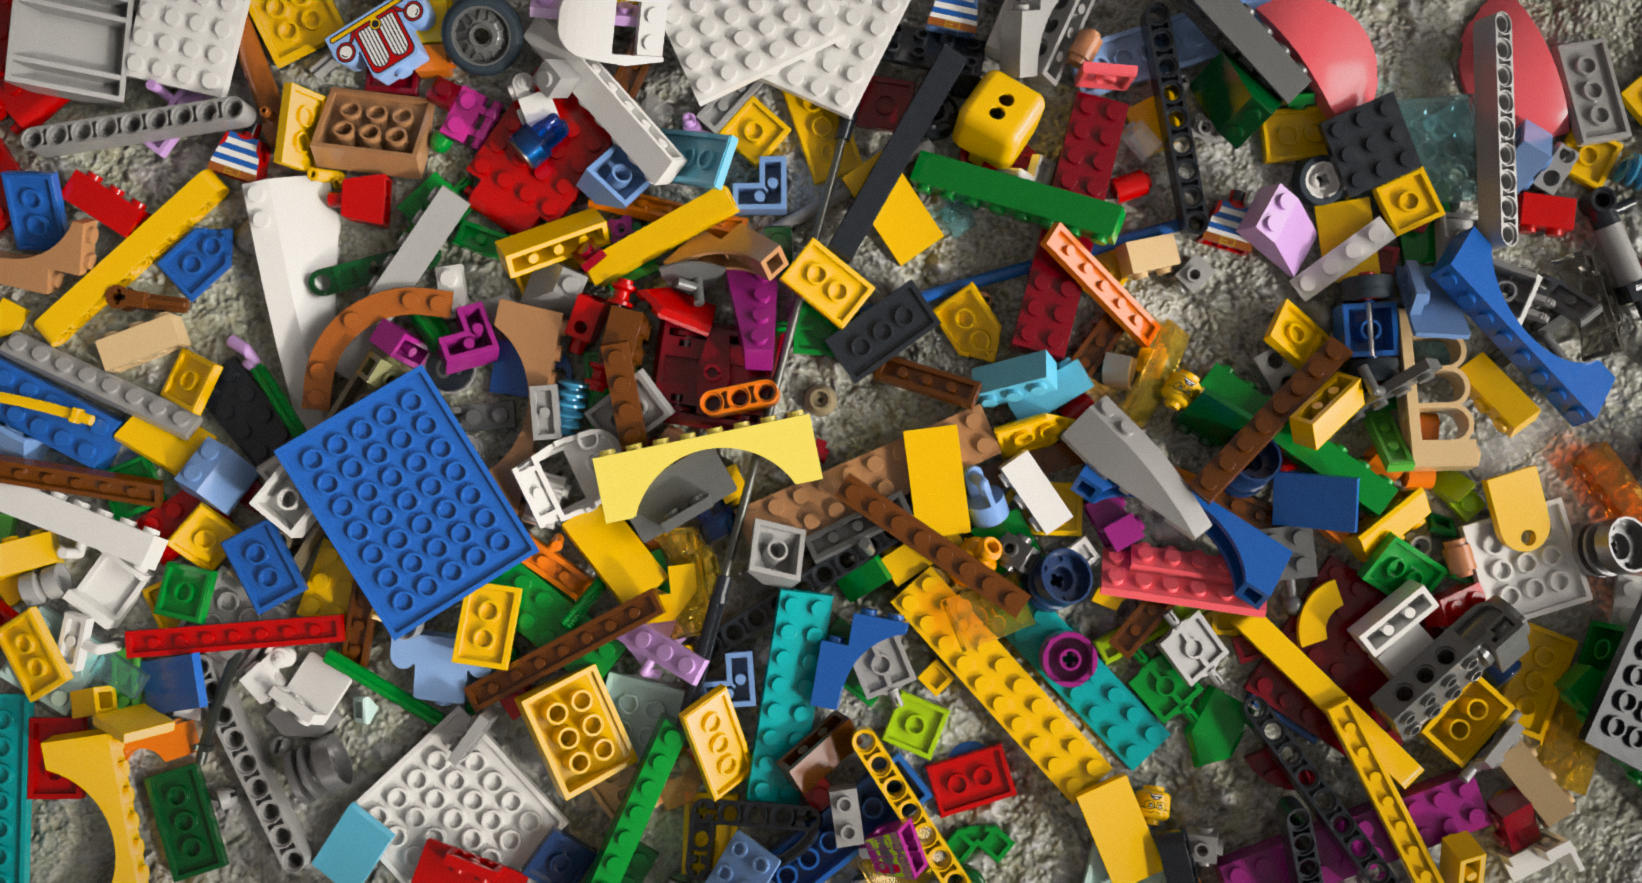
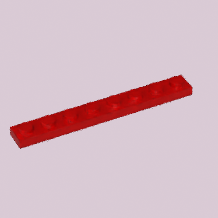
M344 614L125 631L126 659L346 641Z

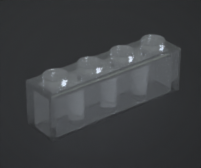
M1541 396L1534 401L1541 411L1536 420L1511 438L1505 433H1500L1497 429H1494L1477 442V447H1479L1481 453L1479 466L1468 470V472L1476 482L1502 474L1501 471L1508 466L1511 468L1524 460L1522 456L1529 451L1535 452L1546 444L1544 441L1550 436L1556 437L1566 431V425L1569 422L1544 396Z

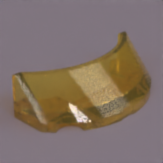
M1167 318L1160 322L1161 328L1152 343L1154 345L1132 388L1128 390L1124 402L1118 405L1141 429L1144 428L1163 397L1161 389L1170 374L1176 372L1190 337L1177 324Z
M694 527L675 528L668 533L664 532L654 538L667 554L672 566L691 563L696 565L698 591L677 617L675 627L670 635V638L673 640L700 636L709 604V595L712 593L716 574L720 575L721 572L718 560L711 546L704 545L699 537L700 532Z

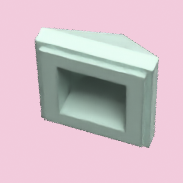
M355 695L353 697L355 723L370 724L379 708L367 696Z

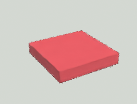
M1084 61L1074 77V86L1126 91L1137 76L1138 66Z

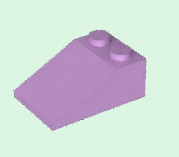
M1281 183L1259 189L1236 230L1237 233L1291 278L1297 274L1318 235L1300 200Z

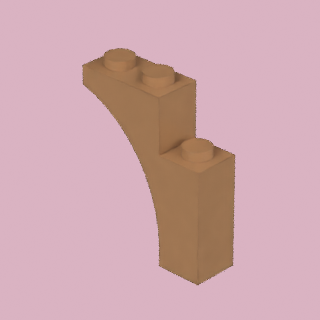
M86 217L72 221L65 236L55 246L41 254H18L1 250L0 284L49 294L61 290V286L64 283V274L62 272L78 276L89 273L97 262L95 255V243L99 236L97 220Z
M741 223L722 239L704 231L689 239L663 262L666 265L674 262L702 261L726 267L727 270L751 272L768 281H771L789 265L779 244Z

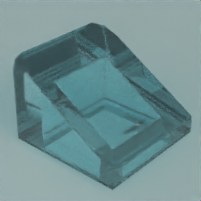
M955 200V202L937 212L953 238H958L976 226L973 214L962 201Z

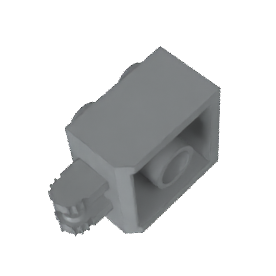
M1493 259L1494 271L1502 293L1507 294L1504 299L1521 326L1525 318L1541 324L1548 323L1549 315L1530 308L1531 303L1550 309L1556 306L1555 300L1536 293L1543 277L1537 273Z

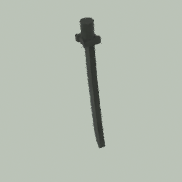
M238 652L227 661L208 712L200 741L194 744L193 750H197L195 764L205 765L208 753L214 750L215 745H211L226 696L243 656L242 652Z

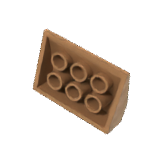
M331 87L310 143L316 166L422 179L428 160L435 105L426 101V98Z

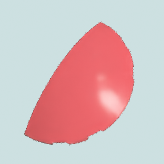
M1271 0L1255 9L1261 21L1272 30L1273 34L1271 36L1278 43H1283L1290 50V57L1307 69V76L1312 80L1309 86L1315 93V102L1327 120L1375 98L1378 78L1377 59L1374 48L1359 22L1343 8L1326 0Z
M1488 0L1478 9L1479 12L1473 20L1467 24L1460 41L1463 42L1461 57L1458 59V71L1463 90L1469 102L1475 109L1473 25L1475 21L1504 11L1509 15L1512 22L1515 130L1526 118L1553 134V138L1569 133V118L1562 83L1552 55L1534 21L1517 0Z

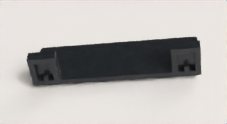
M898 24L880 61L929 70L943 45L947 44L968 57L951 87L950 95L968 98L980 82L985 56L984 49L987 42L975 38L956 37L950 33L942 34L928 31L925 28Z

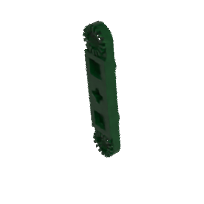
M400 248L318 269L309 277V287L315 294L327 296L369 285L375 276L374 272L369 273L368 268L372 266L371 262L376 261L377 265H382L390 253L396 255ZM441 250L438 251L435 260L429 264L427 269L438 265L442 256ZM384 267L382 270H380V275L378 277H381V275L385 271ZM326 275L329 277L330 287L326 290L319 289L315 284L317 276Z

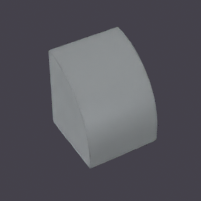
M1106 352L1102 370L1104 386L1131 391L1138 360L1131 356Z

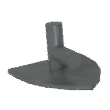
M702 261L674 262L659 266V271L664 281L671 288L693 296L694 305L697 307L705 304V295L727 270L726 267Z

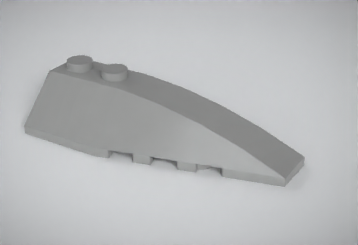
M1107 395L1090 406L1061 435L1060 438L1099 477L1105 481L1107 478L1120 486L1118 490L1127 496L1130 493L1143 502L1141 506L1150 512L1153 510L1164 516L1163 520L1191 540L1194 541L1212 526L1198 500L1166 456Z

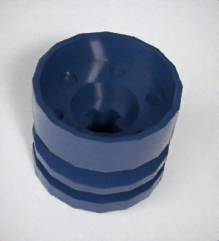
M1272 439L1223 492L1235 498H1249L1257 494L1281 468L1282 456L1276 442Z
M1066 548L1054 550L1038 558L1028 576L1024 573L1022 575V589L1031 595L1028 602L1039 611L1048 613L1062 610L1083 601L1089 595L1093 585V576L1089 563L1078 552Z

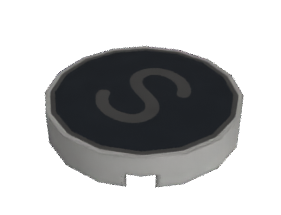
M437 351L433 352L424 364L425 370L439 392L445 394H458L467 390L478 373V367L446 375Z

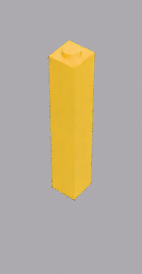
M723 185L722 190L712 189L603 250L607 256L587 273L585 271L584 273L589 276L588 280L591 284L594 283V285L604 287L611 283V281L617 280L618 277L626 275L735 215L740 210L728 187Z

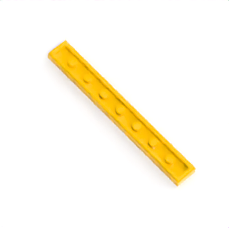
M1345 696L1323 707L1411 883H1444L1351 698Z

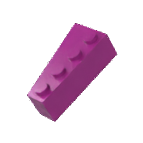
M726 270L725 286L729 296L745 370L772 371L778 275L771 281H768L751 272Z

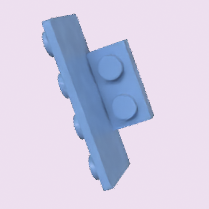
M1406 260L1405 266L1396 265L1394 275L1413 336L1422 338L1469 339L1471 333L1463 310L1430 276L1434 267H1421L1416 260Z
M736 831L705 883H775L771 878L779 867L781 860L742 831Z

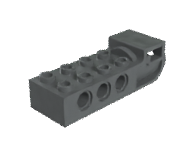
M1492 595L1485 602L1471 607L1369 698L1379 720L1402 741H1405L1408 737L1415 736L1429 718L1433 719L1440 714L1442 707L1447 702L1457 699L1465 686L1470 682L1477 681L1482 676L1484 669L1492 665L1503 673L1530 650L1527 635L1530 634V626L1527 619L1510 603L1497 595Z

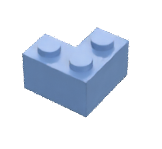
M1526 118L1515 130L1517 195L1521 190L1526 191L1532 185L1535 179L1534 176L1540 170L1545 171L1553 160V134Z
M759 156V183H733V198L740 212L735 214L736 216L787 215L786 156Z
M728 650L725 653L727 677L705 679L701 697L719 684H723L727 687L733 707L756 706L757 691L754 650Z

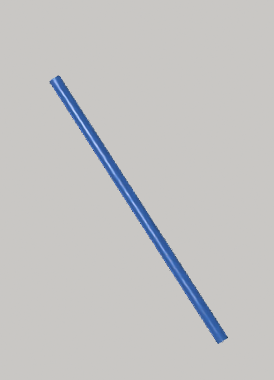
M1177 219L1118 235L1115 245L1106 243L1105 246L1094 243L1091 254L1095 256L1115 250L1116 247L1125 242L1180 232ZM1031 260L920 290L925 300L930 302L954 295L971 282L977 288L1027 275ZM874 304L860 307L859 314L863 313Z

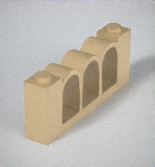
M1397 309L1400 355L1392 358L1398 359L1399 373L1415 365L1412 341H1438L1449 350L1450 362L1448 365H1441L1442 369L1435 372L1434 375L1449 381L1454 390L1451 402L1418 403L1417 383L1411 386L1412 390L1409 393L1396 397L1399 430L1416 463L1414 471H1462L1479 466L1481 458L1480 449L1477 447L1476 439H1469L1474 432L1473 416L1466 407L1461 405L1470 395L1471 387L1466 374L1457 368L1466 358L1467 348L1464 340L1415 337L1412 334L1405 309ZM1419 413H1443L1452 417L1458 428L1455 439L1422 440Z

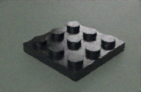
M1393 91L1316 124L1346 199L1422 166Z

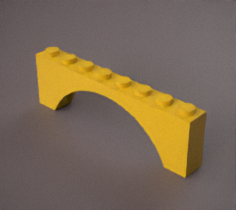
M101 729L53 735L42 742L41 748L46 770L68 778L85 790L100 807L108 821L115 845V870L112 883H149V867L145 864L143 856L145 849L144 841L140 838L138 830L140 819L138 813L135 812L133 804L135 793L133 787L130 786L128 778L130 767L128 761L125 760L123 752L125 744Z

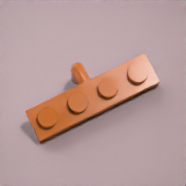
M529 533L539 552L521 563L578 601V598L583 596L582 593H585L584 591L593 583L594 577L556 552L560 551L563 547L564 536L562 534H555L548 545H546Z

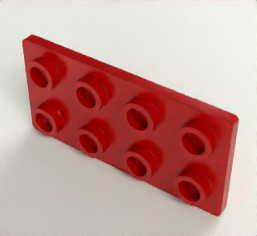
M430 837L426 841L411 883H527L529 877L523 875L519 870Z

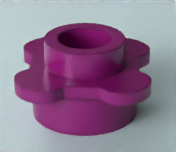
M624 215L621 219H611L607 222V228L612 234L611 242L613 244L635 232L631 225L632 218L630 216ZM624 228V231L619 232V229Z

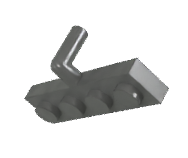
M1552 309L1550 312L1553 315L1550 316L1548 323L1534 322L1529 326L1531 330L1527 333L1536 342H1543L1551 353L1562 358L1566 354L1551 334L1570 320ZM1496 349L1488 355L1501 370L1511 363L1500 349Z
M1425 358L1381 385L1377 384L1367 364L1357 368V371L1369 392L1364 394L1365 404L1348 421L1351 424L1359 422L1366 418L1365 413L1372 409L1374 411L1387 406L1389 404L1387 400L1392 397H1401L1412 390L1411 386L1416 383L1422 384L1430 381L1435 377L1434 373L1442 369L1438 359Z
M901 490L887 497L912 514ZM855 512L805 537V542L816 564L856 544H859L867 556H872L875 553V548L870 538L885 530L859 512Z

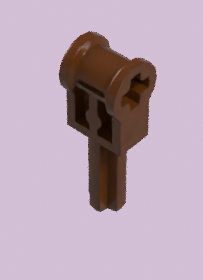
M121 285L110 287L105 295L109 306L126 312L140 309L185 314L190 309L188 298L150 294Z

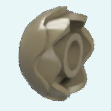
M816 384L810 387L804 396L805 408L809 413L817 417H824L832 413L837 405L835 391L825 384ZM822 398L823 402H818V399Z

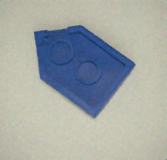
M194 228L156 264L185 296L193 302L232 267L234 230Z

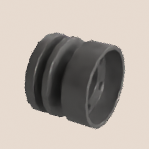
M1623 516L1581 525L1575 531L1572 539V553L1576 564L1586 575L1597 579L1642 571V523L1635 518Z
M332 733L313 741L311 746L303 745L298 750L294 749L285 753L284 770L287 781L296 798L305 805L326 797L328 792L334 794L353 785L354 769L348 751L342 741Z

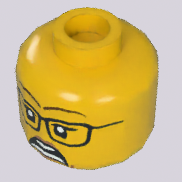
M1181 369L1180 372H1172L1161 389V395L1166 399L1164 404L1175 411H1179L1180 408H1187L1197 391L1202 389L1199 384L1200 379L1184 369Z
M1143 785V789L1136 792L1135 797L1146 824L1149 826H1159V821L1169 819L1171 797L1168 793L1164 792L1165 788Z

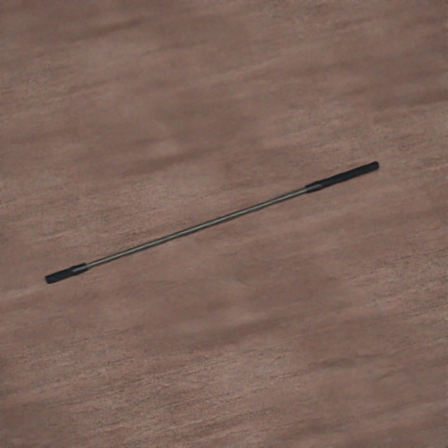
M860 102L850 120L840 115L838 117L839 122L834 137L837 142L811 239L814 237L817 241H820L846 143L850 142L852 131L858 118L857 112ZM795 294L772 380L779 390L804 301L797 294ZM770 388L767 400L773 397V388ZM775 406L765 408L762 418L773 416ZM755 453L752 454L722 569L720 575L716 574L712 593L709 595V604L695 652L709 660V663L724 607L728 602L727 596L732 578L729 576L762 457ZM709 663L697 686L687 682L680 712L700 699ZM678 715L676 728L684 731Z

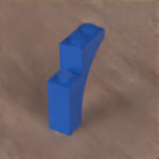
M861 607V611L854 612L849 642L845 641V637L829 634L827 639H822L810 705L837 710L840 706L845 681L855 662L875 644L887 638L906 634L909 620H904V615L888 612V616L877 615V610Z

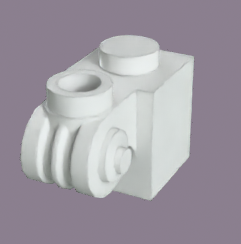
M522 72L513 78L511 85L507 86L512 100H518L521 109L516 110L521 124H528L530 132L561 122L553 99L546 98L541 91L535 93L536 87L535 83L531 80V75Z
M288 646L268 647L264 651L266 657L261 662L256 660L244 670L246 674L239 681L260 704L273 699L268 693L274 685L286 687L290 683L279 671V668L292 666L296 662L297 653L293 648Z

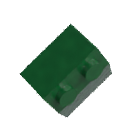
M1223 49L1190 84V89L1217 132L1235 149H1238L1282 104L1272 92L1226 49Z
M1205 387L1197 391L1187 408H1180L1179 411H1175L1170 421L1176 424L1174 427L1176 430L1185 435L1193 434L1199 438L1198 443L1212 449V447H1222L1252 419L1253 415Z

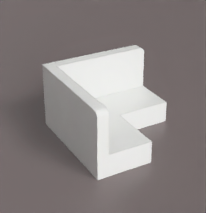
M1546 829L1540 830L1541 840L1515 854H1512L1507 848L1497 852L1509 878L1514 882L1556 861L1578 872L1585 869L1571 841Z

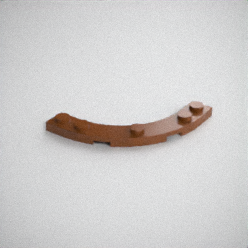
M397 287L370 294L344 309L325 328L310 354L304 378L302 408L322 411L331 410L333 381L337 364L346 347L363 330L381 321L383 318L387 319L400 315L415 314L451 318L454 291L428 287Z

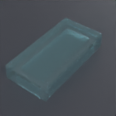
M115 652L99 655L89 671L132 700L138 699L151 676Z

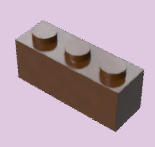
M837 710L833 711L776 762L790 786L803 795L806 794L824 776L833 771L844 758L855 751L852 745V733L856 728L849 717ZM860 735L856 739L858 745L863 742Z

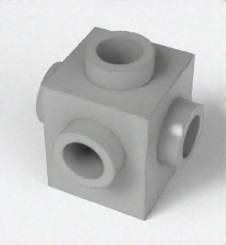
M1208 824L1186 826L1195 864L1200 866L1216 864L1218 856H1223L1224 839H1219L1220 829H1213V826Z

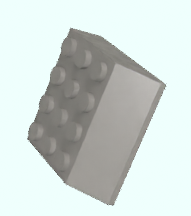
M12 0L4 81L34 93L120 108L124 103L134 0Z

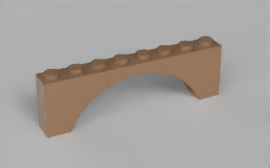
M500 299L494 325L511 341L521 358L528 383V407L522 430L513 447L489 471L521 521L526 507V500L510 470L540 451L537 450L539 440L533 441L529 386L553 385L557 383L558 373L555 372L557 362H561L564 347L561 346L563 336L567 335L565 330L569 320H567V314Z

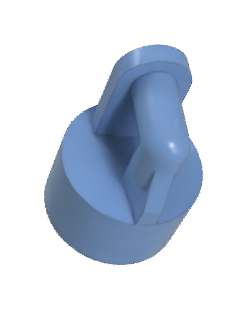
M977 465L966 467L963 474L968 493L966 497L969 518L972 525L979 528H992L1001 524L1009 515V508L1003 490L998 486L990 485L989 481L984 477L982 469Z

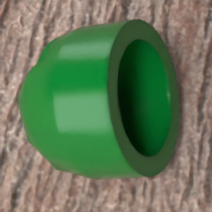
M434 131L430 139V146L434 152L445 153L451 148L454 141Z

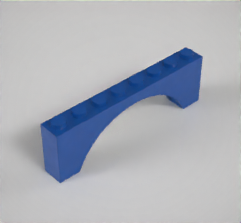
M1475 226L1454 236L1430 276L1572 427L1595 420L1616 377L1599 359L1587 363L1568 361L1554 355L1536 342L1515 318L1502 295L1494 271L1491 243Z
M1087 464L1070 488V490L1092 504L1114 497H1135L1130 493L1128 496L1118 490L1120 488L1119 485L1108 478L1105 481ZM1192 492L1212 524L1204 533L1216 545L1228 566L1234 595L1258 610L1271 597L1293 551L1214 501L1208 505Z

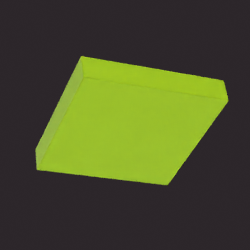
M901 689L899 694L905 705L900 707L896 699L898 708L894 709L893 707L880 739L931 760L950 710Z

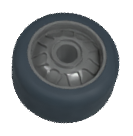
M457 0L446 12L441 27L442 43L449 58L463 71L477 76L496 75L508 69L519 56L524 40L520 17L515 9L505 0ZM478 28L486 29L490 35L489 41L479 42L475 37V30Z

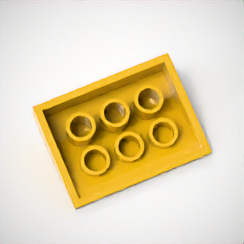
M595 663L539 685L514 698L558 796L566 801L639 761Z

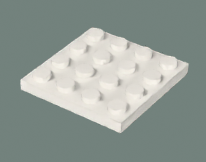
M140 0L130 39L127 77L146 82L149 79H153L163 86L214 98L227 97L251 0Z
M1562 497L1545 500L1550 517V532L1545 542L1532 551H1516L1505 547L1495 534L1491 517L1458 526L1460 537H1465L1466 543H1470L1477 568L1472 570V576L1475 583H1481L1486 599L1488 600L1492 595L1503 598L1527 620L1593 600L1586 574L1576 564L1572 553L1573 533ZM1527 530L1521 535L1523 544L1528 543L1530 539V534Z

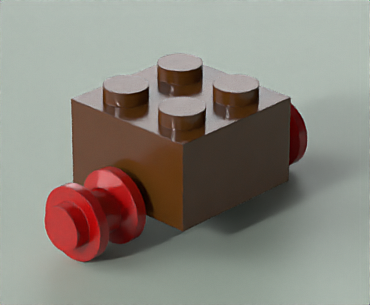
M618 277L617 281H611L610 286L615 289L613 297L606 300V303L612 306L602 343L628 339L634 371H636L637 365L642 366L645 356L642 346L644 340H649L652 325H649V319L644 313L630 310L633 307L629 302L630 294L637 292V288L633 286L634 282ZM600 347L598 354L600 360L598 363L590 361L589 366L593 369L592 377L585 378L584 383L589 384V390L604 393L605 389H609Z

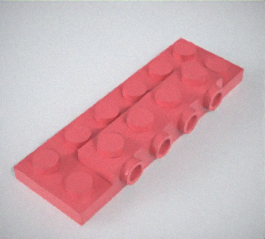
M1140 542L1137 545L1131 544L1130 551L1110 552L1107 548L1102 550L1100 594L1264 618L1266 615V602L1257 610L1234 595L1231 575L1222 554L1218 556L1205 555L1202 550L1184 552L1178 551L1174 546L1156 548L1147 542Z

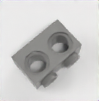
M1272 347L1246 361L1265 394L1272 397L1282 387V379L1286 378L1289 380L1298 371ZM1269 355L1274 356L1277 360L1275 369L1268 364Z
M856 783L829 786L837 848L865 844Z

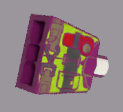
M911 817L877 826L865 838V844L859 846L860 857L862 859H871L875 872L878 875L914 880L928 866Z

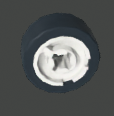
M1328 155L1305 158L1298 163L1292 173V191L1305 205L1323 206L1332 204L1343 193ZM1318 176L1322 178L1321 185H1319V182L1316 179V177Z

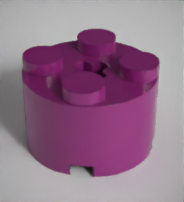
M1071 630L1055 631L1044 638L1039 648L1038 660L1043 673L1061 686H1080L1096 671L1098 664L1096 649L1085 636ZM1067 652L1073 656V660H1068V664L1062 660V657L1066 656Z

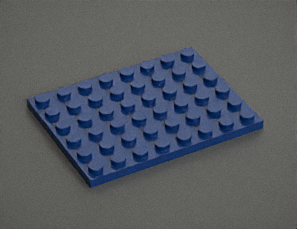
M422 364L274 450L275 455L394 641L539 552L536 544Z

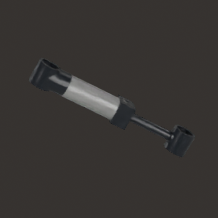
M1602 186L1581 195L1578 200L1579 211L1588 217L1617 285L1613 291L1619 305L1634 302L1642 321V268L1618 214L1635 207L1637 202L1633 197L1617 202V195L1610 187ZM1595 197L1599 200L1600 206H1597L1595 203Z

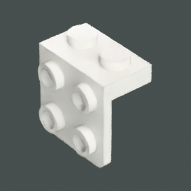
M311 652L288 686L274 685L268 695L276 700L274 704L278 708L287 712L290 710L296 715L295 720L305 726L310 724L324 725L351 685L352 679L324 663L323 657L318 653Z

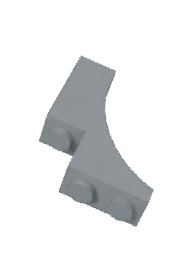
M1020 0V4H1013V9L1002 10L1001 72L1015 78L1037 76L1038 55L1042 35L1048 18L1059 0Z

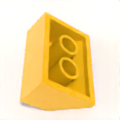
M1422 487L1400 488L1380 516L1371 518L1369 515H1366L1358 521L1357 532L1350 533L1343 542L1359 562H1366L1390 531L1404 540V534L1410 529L1415 530L1426 522L1424 518L1431 513L1425 491Z
M1480 677L1477 681L1470 682L1465 686L1457 699L1447 702L1437 717L1429 718L1422 725L1417 735L1451 762L1463 768L1516 707L1485 679Z

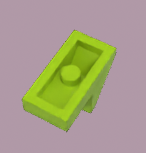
M1439 471L1436 474V481L1432 490L1462 522H1468L1486 505L1473 491L1476 484L1457 471Z

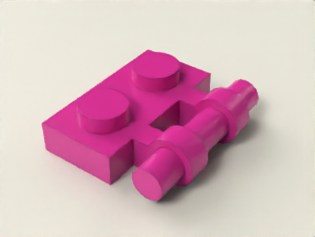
M463 85L439 132L463 145H466L469 137H473L475 139L470 147L479 151L489 137L494 123H498L501 117L499 113L503 108V104L494 100L490 109L485 108L489 100L487 96ZM480 116H483L485 119L480 129H475L474 127Z

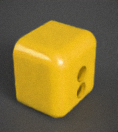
M991 70L983 76L960 108L952 133L953 141L961 148L970 152L968 160L981 167L985 161L998 169H1007L1013 165L1035 133L1045 108L1044 98L1038 92L999 70ZM993 108H999L1004 112V118L994 119L990 116L989 111Z

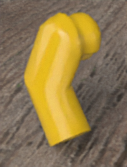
M312 167L307 172L309 180L332 183L333 187L337 190L342 189V181L346 177L343 172Z

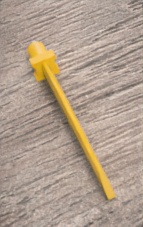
M0 392V403L67 418L69 422L77 424L83 423L91 426L95 421L94 415L85 413L86 410L81 408H69L42 400Z

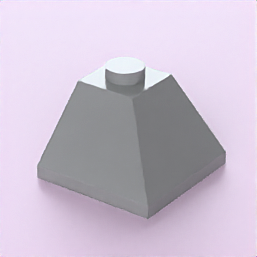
M561 262L532 271L520 303L567 314V320H569L577 296L583 292L589 276Z
M755 518L753 520L747 572L762 584L790 589L798 584L801 580L806 530Z

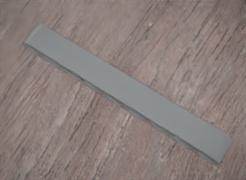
M1504 11L1475 21L1473 25L1479 232L1491 243L1492 250L1514 246L1518 241L1512 22L1509 15Z
M228 96L30 127L22 133L21 144L31 152L45 158L246 128L255 122L257 114L256 110L236 96Z
M202 653L200 657L207 663V669L205 672L203 671L208 701V706L204 708L208 714L215 695L211 689L212 684L215 683L218 686L224 667L208 654ZM231 683L215 731L282 868L288 873H297L312 862L314 858L313 849ZM224 707L230 710L231 716L229 720L223 715ZM236 731L242 735L241 744L235 740ZM248 755L254 759L253 767L247 764L246 759ZM259 779L266 784L265 791L260 790L258 786ZM270 804H274L277 807L278 815L271 813ZM282 828L288 830L290 834L289 840L282 836ZM294 852L298 853L301 856V864L297 863L294 860Z

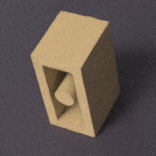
M1174 233L1125 242L1115 248L1122 279L1132 277L1133 281L1142 280L1149 277L1148 273L1156 272L1157 276L1172 273L1173 267L1181 264Z

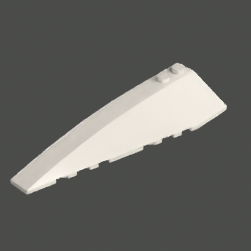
M307 175L271 178L242 184L261 281L290 400L294 411L302 420L306 430H310L322 423L329 411L303 409L302 397L305 372L310 354L322 332L337 316L336 293L319 296L311 291L309 287V277L318 269L337 265L340 254L338 239L341 232L338 209L329 207L327 203L328 192H334L332 183L311 181ZM319 275L315 279V284L319 289L326 290L330 287L331 282L326 275Z

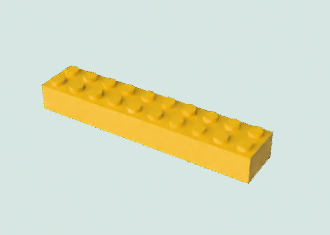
M931 566L922 570L889 600L904 615V618L909 620L912 627L1072 804L1077 801L1075 793L1095 785L1112 769V766Z

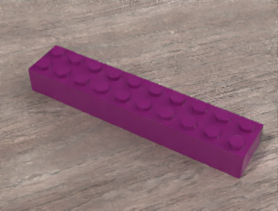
M1460 767L1408 786L1405 790L1403 788L1398 790L1427 849L1441 844L1442 838L1449 834H1456L1466 830L1470 833L1492 825L1475 777L1473 776L1467 784L1462 782L1458 778V775L1463 771ZM1370 801L1347 809L1386 863L1399 859ZM1339 816L1333 822L1337 832L1342 831L1344 828V821ZM1319 821L1312 822L1324 883H1336L1358 875ZM1281 834L1220 856L1217 859V863L1213 864L1219 883H1290ZM1355 840L1351 845V851L1356 856L1362 850L1358 840ZM1373 864L1370 866L1369 870L1377 868L1378 866L1376 864Z

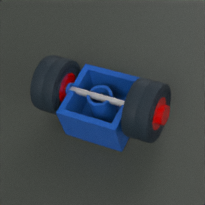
M1374 271L1360 272L1358 276L1342 280L1343 301L1356 304H1342L1332 308L1333 333L1335 339L1353 351L1352 357L1349 359L1352 361L1347 362L1348 375L1361 378L1357 368L1367 364L1377 384L1381 385L1399 374L1398 359L1391 358L1400 355L1396 302L1374 303L1393 298L1392 275L1375 274Z

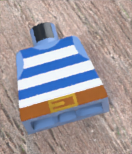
M936 0L929 15L926 29L942 34L950 33L956 37L975 38L977 32L978 0Z

